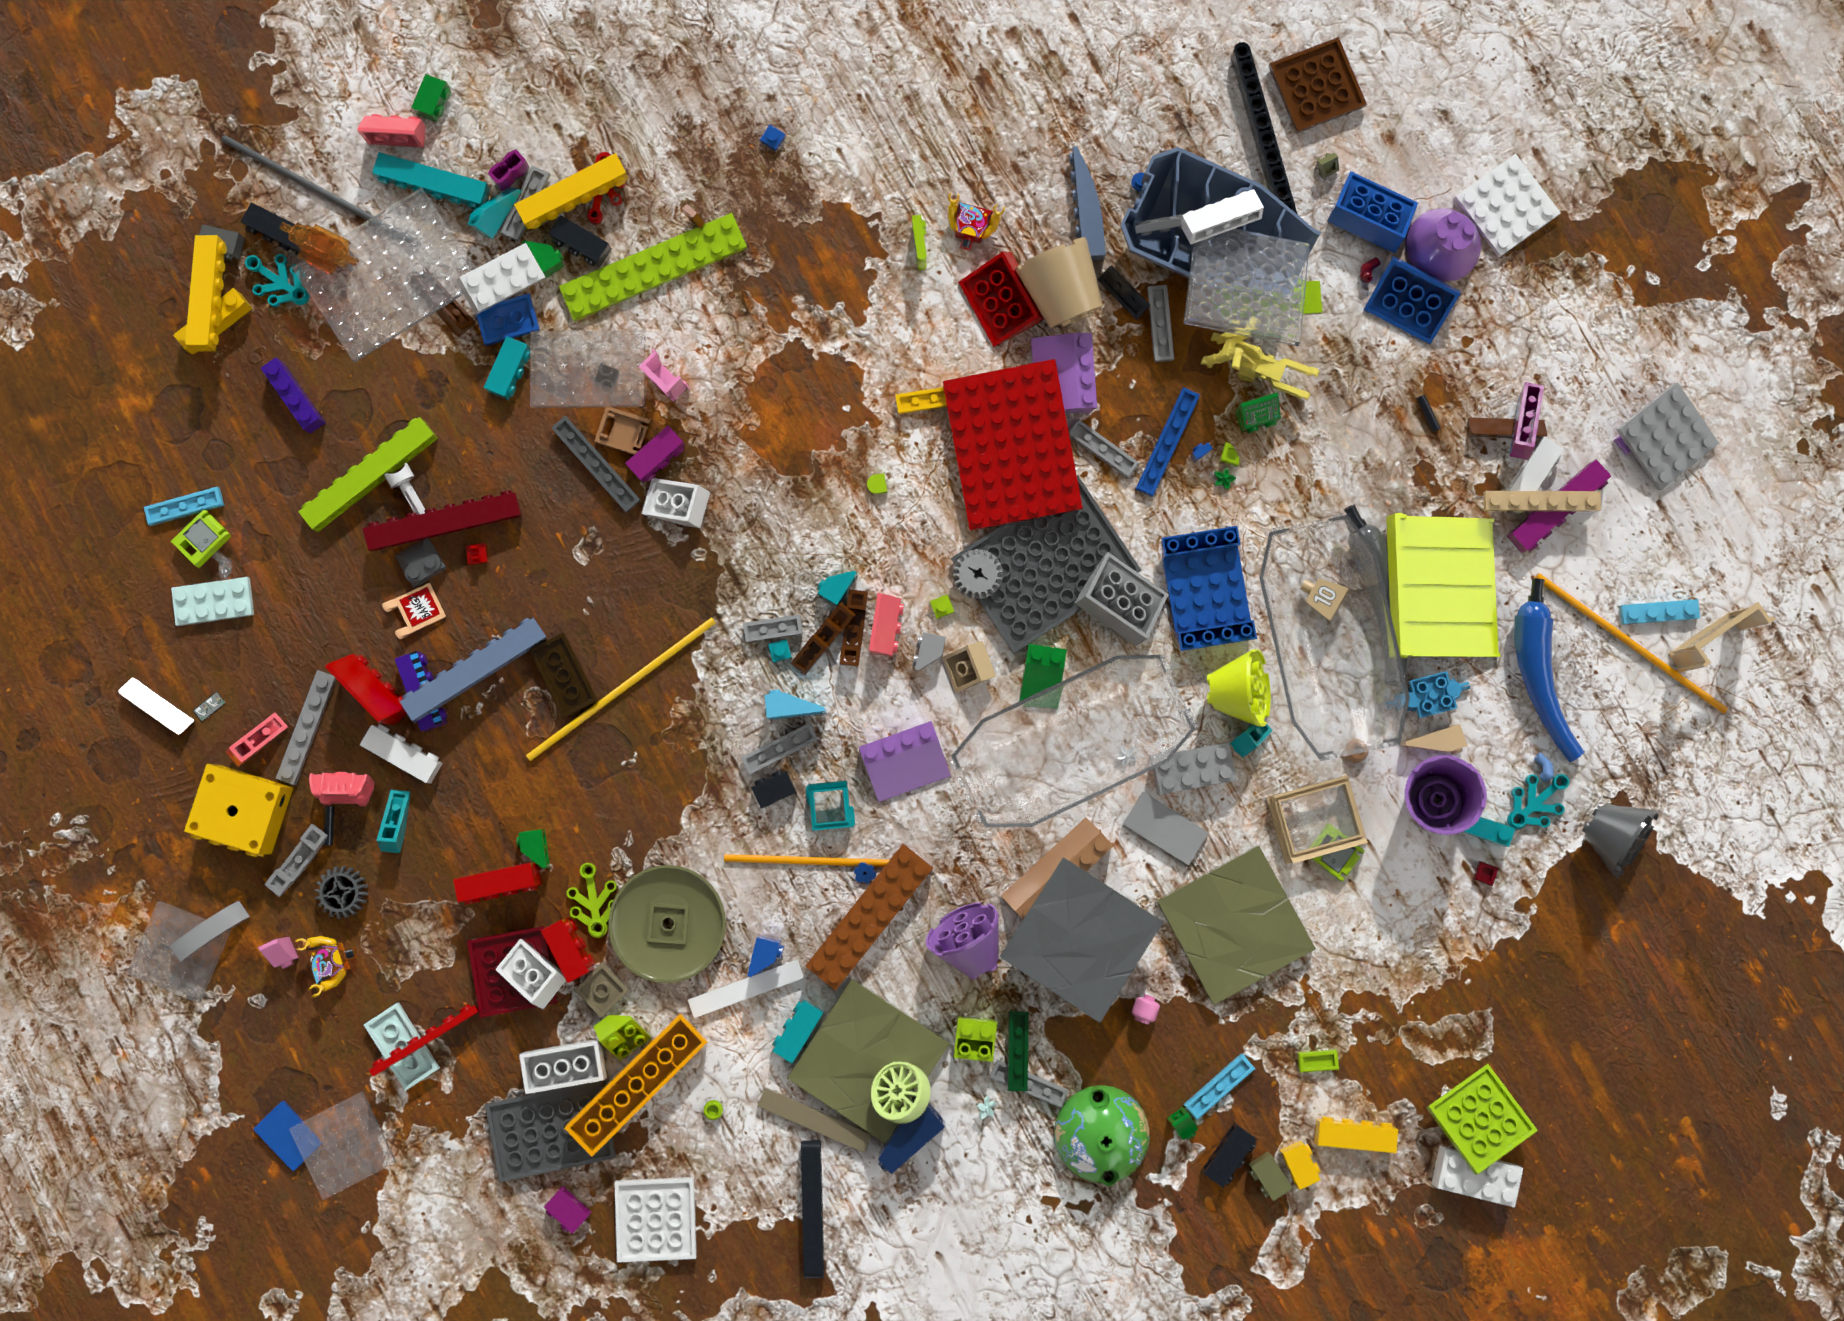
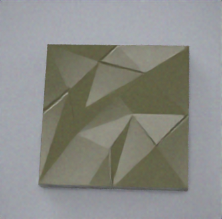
M1258 845L1156 900L1213 1005L1316 949Z
M852 978L787 1079L886 1144L899 1123L884 1119L878 1114L872 1104L871 1088L876 1075L883 1067L890 1063L907 1062L920 1068L928 1078L950 1042ZM916 1077L910 1083L916 1081ZM918 1087L913 1088V1092H918ZM904 1103L900 1106V1112L901 1108L904 1107Z

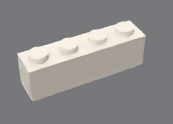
M1254 189L1248 192L1245 191L1237 196L1225 198L1215 204H1208L1201 209L1187 212L1182 215L1181 228L1189 243L1194 244L1262 219L1264 207Z
M1545 436L1539 439L1529 460H1525L1506 491H1541L1543 487L1540 485L1551 476L1553 472L1551 468L1562 459L1561 453L1564 448ZM1513 511V512L1518 515V514H1520V513H1522V512H1524V511Z
M381 724L370 726L360 746L423 782L432 783L443 764L438 761V756L430 752L428 755L421 751L422 747L414 743L411 745L406 743V738L397 733L395 735L388 732L390 729Z

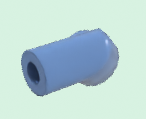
M1541 752L1538 753L1534 760L1542 766L1541 780L1547 782L1554 777L1553 764Z

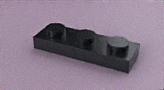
M1112 265L1098 278V281L1136 320L1151 306Z

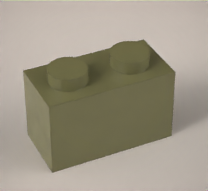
M1268 1151L1249 1163L1251 1167L1249 1173L1255 1181L1259 1180L1262 1187H1260V1190L1265 1198L1270 1197L1272 1201H1275L1293 1189Z

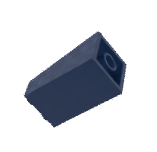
M930 1102L922 1115L916 1120L909 1123H899L886 1144L883 1145L879 1152L878 1164L884 1172L894 1173L946 1127L945 1120Z

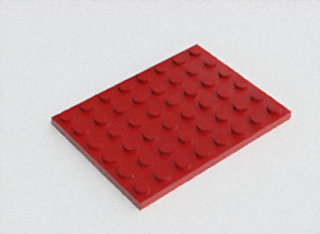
M1055 359L943 381L970 531L1083 509Z

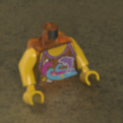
M318 936L308 938L307 940L303 938L295 940V942H303L302 948H296V950L305 949L316 984L312 985L308 990L312 988L317 989L318 993L312 996L314 998L321 991L325 992L336 987L346 976V970L350 969L348 960L357 958V952L354 947L344 949L343 943H337L332 938Z

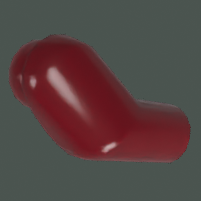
M1377 257L1361 266L1359 277L1362 282L1369 283L1372 281V270L1381 265Z

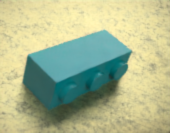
M506 336L484 385V389L491 394L509 400L510 396L512 397L516 391L515 385L517 380L521 379L524 373L523 367L525 362L530 360L531 348L525 343Z
M806 999L802 1003L798 1001L793 1009V1012H795L792 1020L790 1018L787 1019L782 1027L785 1029L782 1036L777 1035L772 1043L775 1046L773 1052L790 1063L794 1062L824 1013L822 1009Z

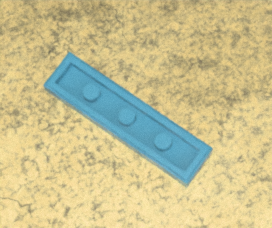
M214 487L145 506L144 511L148 525L153 526L197 514L203 510L208 511L222 507L224 502L220 488Z
M1241 1053L1183 1105L1198 1120L1254 1071V1066Z

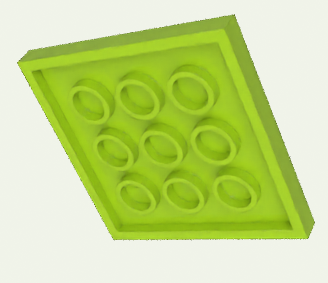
M1489 1064L1483 1066L1426 1107L1475 1175L1481 1173L1538 1131Z

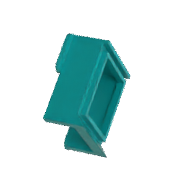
M848 781L815 783L806 786L807 804L811 809L812 831L855 826L854 808L849 803ZM843 790L846 821L817 823L814 793Z

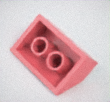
M372 114L371 116H364L357 131L370 145L424 148L426 125L420 118L414 116L401 118L396 115L383 117L378 114Z
M882 593L877 594L869 646L870 654L893 657V653H897L898 642L895 641L896 634H900L901 623L898 622L899 615H903L904 610L901 598Z

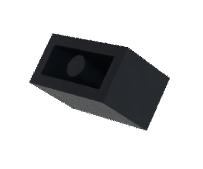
M781 769L771 774L772 778L768 780L762 778L754 782L755 786L751 788L761 809L797 793L788 771L783 772Z

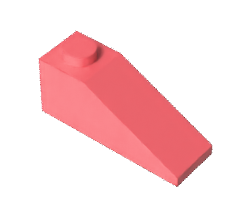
M273 713L230 746L226 754L239 767L288 726L276 713Z

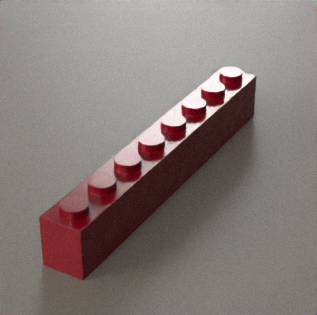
M511 490L500 492L501 496L493 497V495H486L481 497L482 500L475 502L474 499L462 501V505L448 504L443 506L444 509L437 511L436 508L424 510L425 513L417 515L415 512L406 514V518L399 520L398 517L386 519L387 522L379 524L378 521L368 523V527L362 528L368 551L374 552L521 517L522 512L518 496L515 492L512 493Z

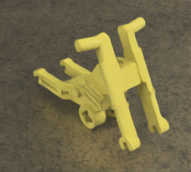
M1251 318L1244 329L1227 331L1222 334H1212L1211 341H1217L1219 345L1225 344L1218 354L1214 353L1210 356H1204L1201 361L1202 365L1205 364L1208 368H1212L1213 364L1233 360L1232 368L1239 370L1237 376L1242 380L1254 382L1255 377L1269 381L1272 388L1296 396L1299 399H1309V392L1281 383V377L1285 367L1309 376L1314 375L1315 377H1318L1320 370L1286 358L1279 361L1275 360L1273 355L1268 354L1266 356L1261 347L1242 341L1249 338L1250 333L1258 322L1257 319Z

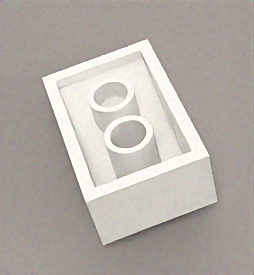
M653 478L642 514L684 526L700 528L710 492L695 484Z
M522 939L516 943L495 969L530 1003L542 1009L545 1008L566 981L563 973L554 964Z

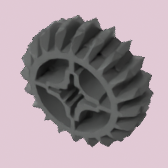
M336 866L333 868V871L328 869L326 871L327 875L322 874L320 876L323 882L317 881L316 884L320 886V889H315L314 891L319 893L315 900H321L318 907L325 906L323 913L329 912L330 917L336 915L340 919L342 916L345 918L350 917V913L356 915V909L362 910L363 907L360 903L367 902L363 896L369 893L364 892V888H367L368 884L362 885L365 877L358 878L360 876L359 871L354 873V868L352 867L347 870L346 866H341V868ZM342 876L348 878L354 886L349 887L346 885ZM335 879L332 891L328 892L329 885ZM339 890H349L344 892V894L342 895H334L335 893H338ZM355 892L352 903L348 905L350 895ZM329 898H335L338 904L341 905V908L335 906Z

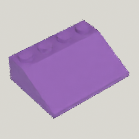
M1069 333L1031 338L1032 363L1051 359L1056 361L1065 413H1091L1097 408L1092 333Z
M932 721L859 747L878 802L951 776Z

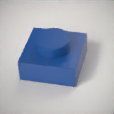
M769 124L760 138V142L777 151L786 134Z
M1209 442L1204 446L1200 443L1192 449L1194 452L1190 457L1195 463L1213 448Z

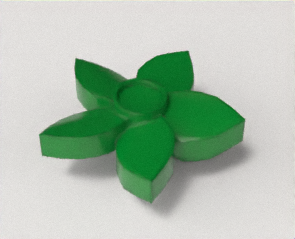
M1228 467L1224 469L1223 473L1219 471L1214 472L1215 476L1219 478L1215 482V486L1223 485L1226 490H1229L1230 482H1233L1236 477L1229 475Z

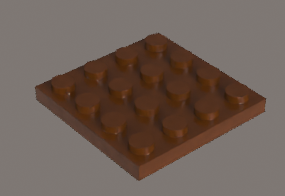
M1339 37L1276 60L1268 65L1296 133L1365 108L1367 105Z

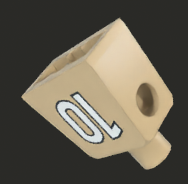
M1321 578L1317 580L1316 584L1305 580L1300 590L1309 594L1306 602L1330 621L1333 620L1350 591L1347 587Z

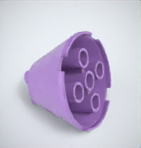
M1448 208L1433 209L1419 216L1409 228L1405 241L1410 264L1443 282L1456 281L1467 275L1475 267L1481 253V239L1474 223L1464 214Z
M980 902L972 903L953 910L939 920L940 924L935 930L931 928L926 937V946L931 953L967 975L970 979H975L987 971H994L998 966L999 914L990 903L987 904L988 906L981 905Z

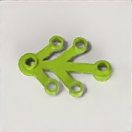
M585 863L580 868V874L586 878L589 899L580 894L576 887L569 888L567 896L589 909L592 919L583 914L582 909L578 906L570 909V916L586 924L588 932L592 937L600 938L607 933V921L609 920L611 903L614 900L608 903V909L601 918L599 909L611 892L617 889V883L613 880L607 881L604 890L597 898L594 881L597 871L596 866L592 863ZM587 867L592 868L591 874L586 873ZM609 883L614 884L613 890L608 888ZM572 889L576 891V895L574 897L570 895V891ZM574 909L579 910L578 916L573 914ZM597 924L601 926L600 932L595 930Z

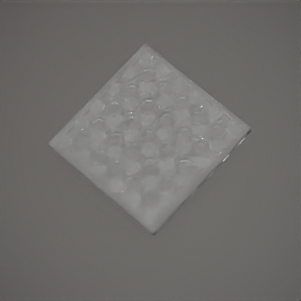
M1232 229L1194 243L1184 324L1299 346L1301 343L1310 244L1239 229Z

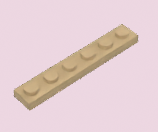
M1601 491L1483 492L1484 511H1601Z

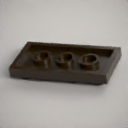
M564 632L529 649L563 718L598 702Z

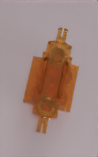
M282 222V225H280V230L289 233L288 239L301 249L297 255L298 259L332 276L338 266L344 268L351 264L356 267L357 263H359V259L350 256L351 250L349 246L351 242L317 224L311 227L307 224L304 226L296 223L292 227Z

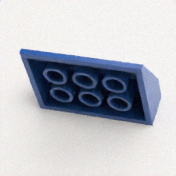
M1350 171L1327 222L1396 253L1406 236L1418 202Z
M1392 256L1363 310L1431 345L1459 298L1460 290Z

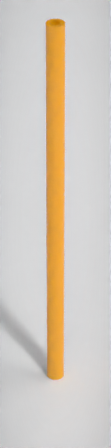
M724 854V862L858 866L861 862H865L873 867H885L889 862V859Z

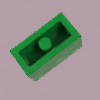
M425 74L411 107L414 113L437 122L438 118L443 115L445 101L451 95V88L447 82Z

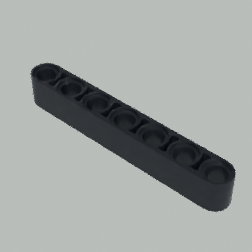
M821 1140L801 1141L804 1279L824 1278Z

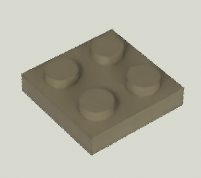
M602 962L574 991L602 1018L630 989Z

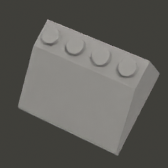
M1107 552L1082 588L1075 604L1137 646L1148 639L1169 594Z

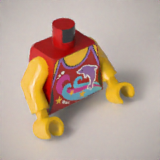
M950 192L948 195L950 204L948 206L947 218L951 230L955 232V237L962 239L960 248L969 251L973 242L981 243L983 239H988L997 230L1001 219L1000 215L1005 212L1006 208L1004 206L1002 212L997 211L998 203L993 207V211L962 202L958 203L960 194L958 193L957 199L953 200L950 197Z

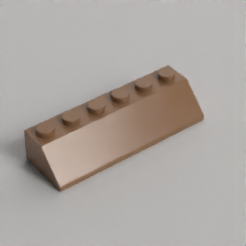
M1085 817L1007 889L1001 897L1023 920L1063 857L1087 872L1114 845Z

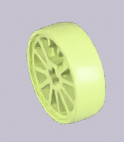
M893 1062L883 1067L876 1075L871 1088V1100L875 1110L884 1119L894 1123H909L920 1117L927 1108L931 1095L930 1083L925 1073L917 1066L907 1062ZM916 1077V1081L910 1083ZM918 1087V1092H913L912 1089ZM917 1096L915 1102L913 1103L911 1101L912 1097ZM904 1103V1107L901 1108L900 1112V1106Z

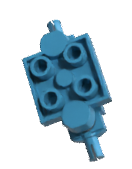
M1447 671L1408 681L1410 689L1397 694V700L1387 702L1386 705L1394 704V706L1387 707L1388 710L1400 708L1402 712L1416 711L1418 718H1423L1457 709L1455 699L1460 698L1461 691L1470 689V686L1463 687L1470 683L1467 681L1459 684L1455 679L1449 680Z

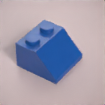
M761 935L756 937L747 974L748 977H752L782 957L784 946L781 945L782 940Z

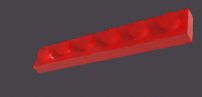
M470 1004L459 1010V1015L455 1017L450 1015L443 1019V1024L438 1028L435 1025L424 1031L425 1036L420 1039L417 1036L407 1042V1047L402 1050L398 1047L389 1053L390 1057L386 1060L380 1058L372 1063L373 1068L369 1069L372 1077L477 1014L479 1010L476 1005L472 1007Z

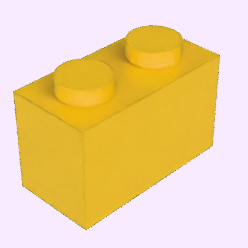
M1298 1141L1279 1150L1293 1182L1299 1190L1321 1181L1318 1175L1321 1174L1317 1163L1312 1162L1310 1156L1313 1154L1308 1144L1305 1145L1302 1141Z

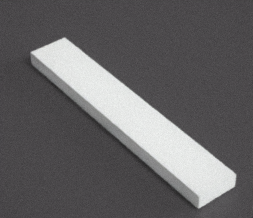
M797 959L752 977L690 998L688 1002L693 1017L696 1018L805 977Z

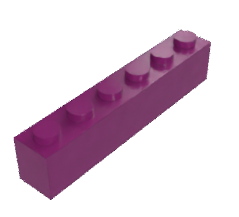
M1595 459L1558 491L1601 490L1608 484L1607 480L1611 477V474ZM1534 511L1506 537L1521 553L1531 552L1538 546L1537 542L1541 538L1545 540L1553 533L1551 529L1555 526L1560 527L1567 521L1565 517L1569 513L1573 515L1576 512Z

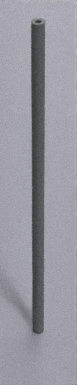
M223 135L221 139L223 143L412 246L418 247L419 240L234 139Z

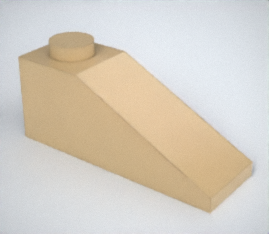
M1460 724L1401 742L1403 747L1443 753L1451 752V755L1462 752V748L1468 746Z

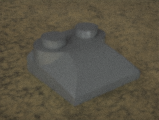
M429 538L417 541L395 555L396 560L405 573L406 579L410 581L414 588L447 568Z

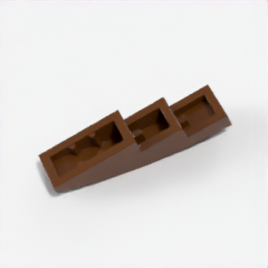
M842 602L838 604L815 634L810 637L791 664L803 675H806L856 614Z

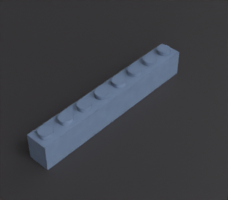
M524 619L519 623L520 626L514 630L512 628L508 629L502 634V638L489 641L486 644V648L481 651L479 649L469 654L470 658L463 661L461 659L452 665L453 668L451 670L441 671L436 675L435 680L431 682L428 680L419 686V690L414 693L410 691L403 695V700L399 702L411 720L416 723L527 653L529 649L546 641L547 638L535 619Z

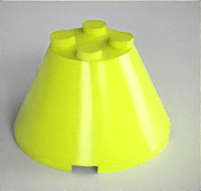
M1252 649L1212 672V674H1208L1207 683L1210 685V693L1207 694L1208 704H1212L1214 709L1258 727H1263L1267 724V722H1264L1265 717L1270 715L1271 690L1269 673H1265L1263 667L1266 661L1259 649Z

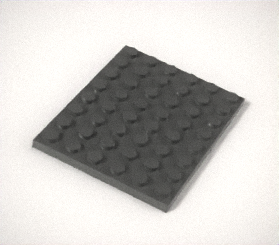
M1077 476L1083 506L1082 510L1001 525L951 558L955 565L962 554L979 549L991 552L1001 563L1003 578L1000 587L991 596L978 599V601L1013 654L1082 610L1075 602L1082 588L1107 552L1137 573L1141 571V568L1079 476ZM981 569L978 571L972 570L975 574L974 578L983 577Z

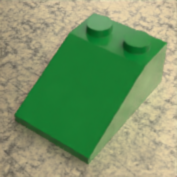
M1028 644L1019 702L1057 708L1067 649Z

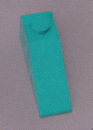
M509 187L476 208L471 213L467 224L484 237L493 239L520 195L521 190Z
M390 791L377 837L380 851L401 852L411 795L409 791Z
M1480 817L1472 827L1463 831V833L1501 847H1510L1515 828Z

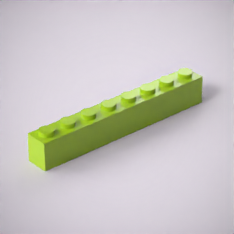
M421 417L412 419L405 429L394 433L391 440L380 444L377 451L366 455L359 465L349 468L345 476L335 479L332 482V486L321 490L314 500L303 504L302 509L298 512L311 529L317 532L322 530L386 480L385 473H395L405 463L436 441L438 437Z

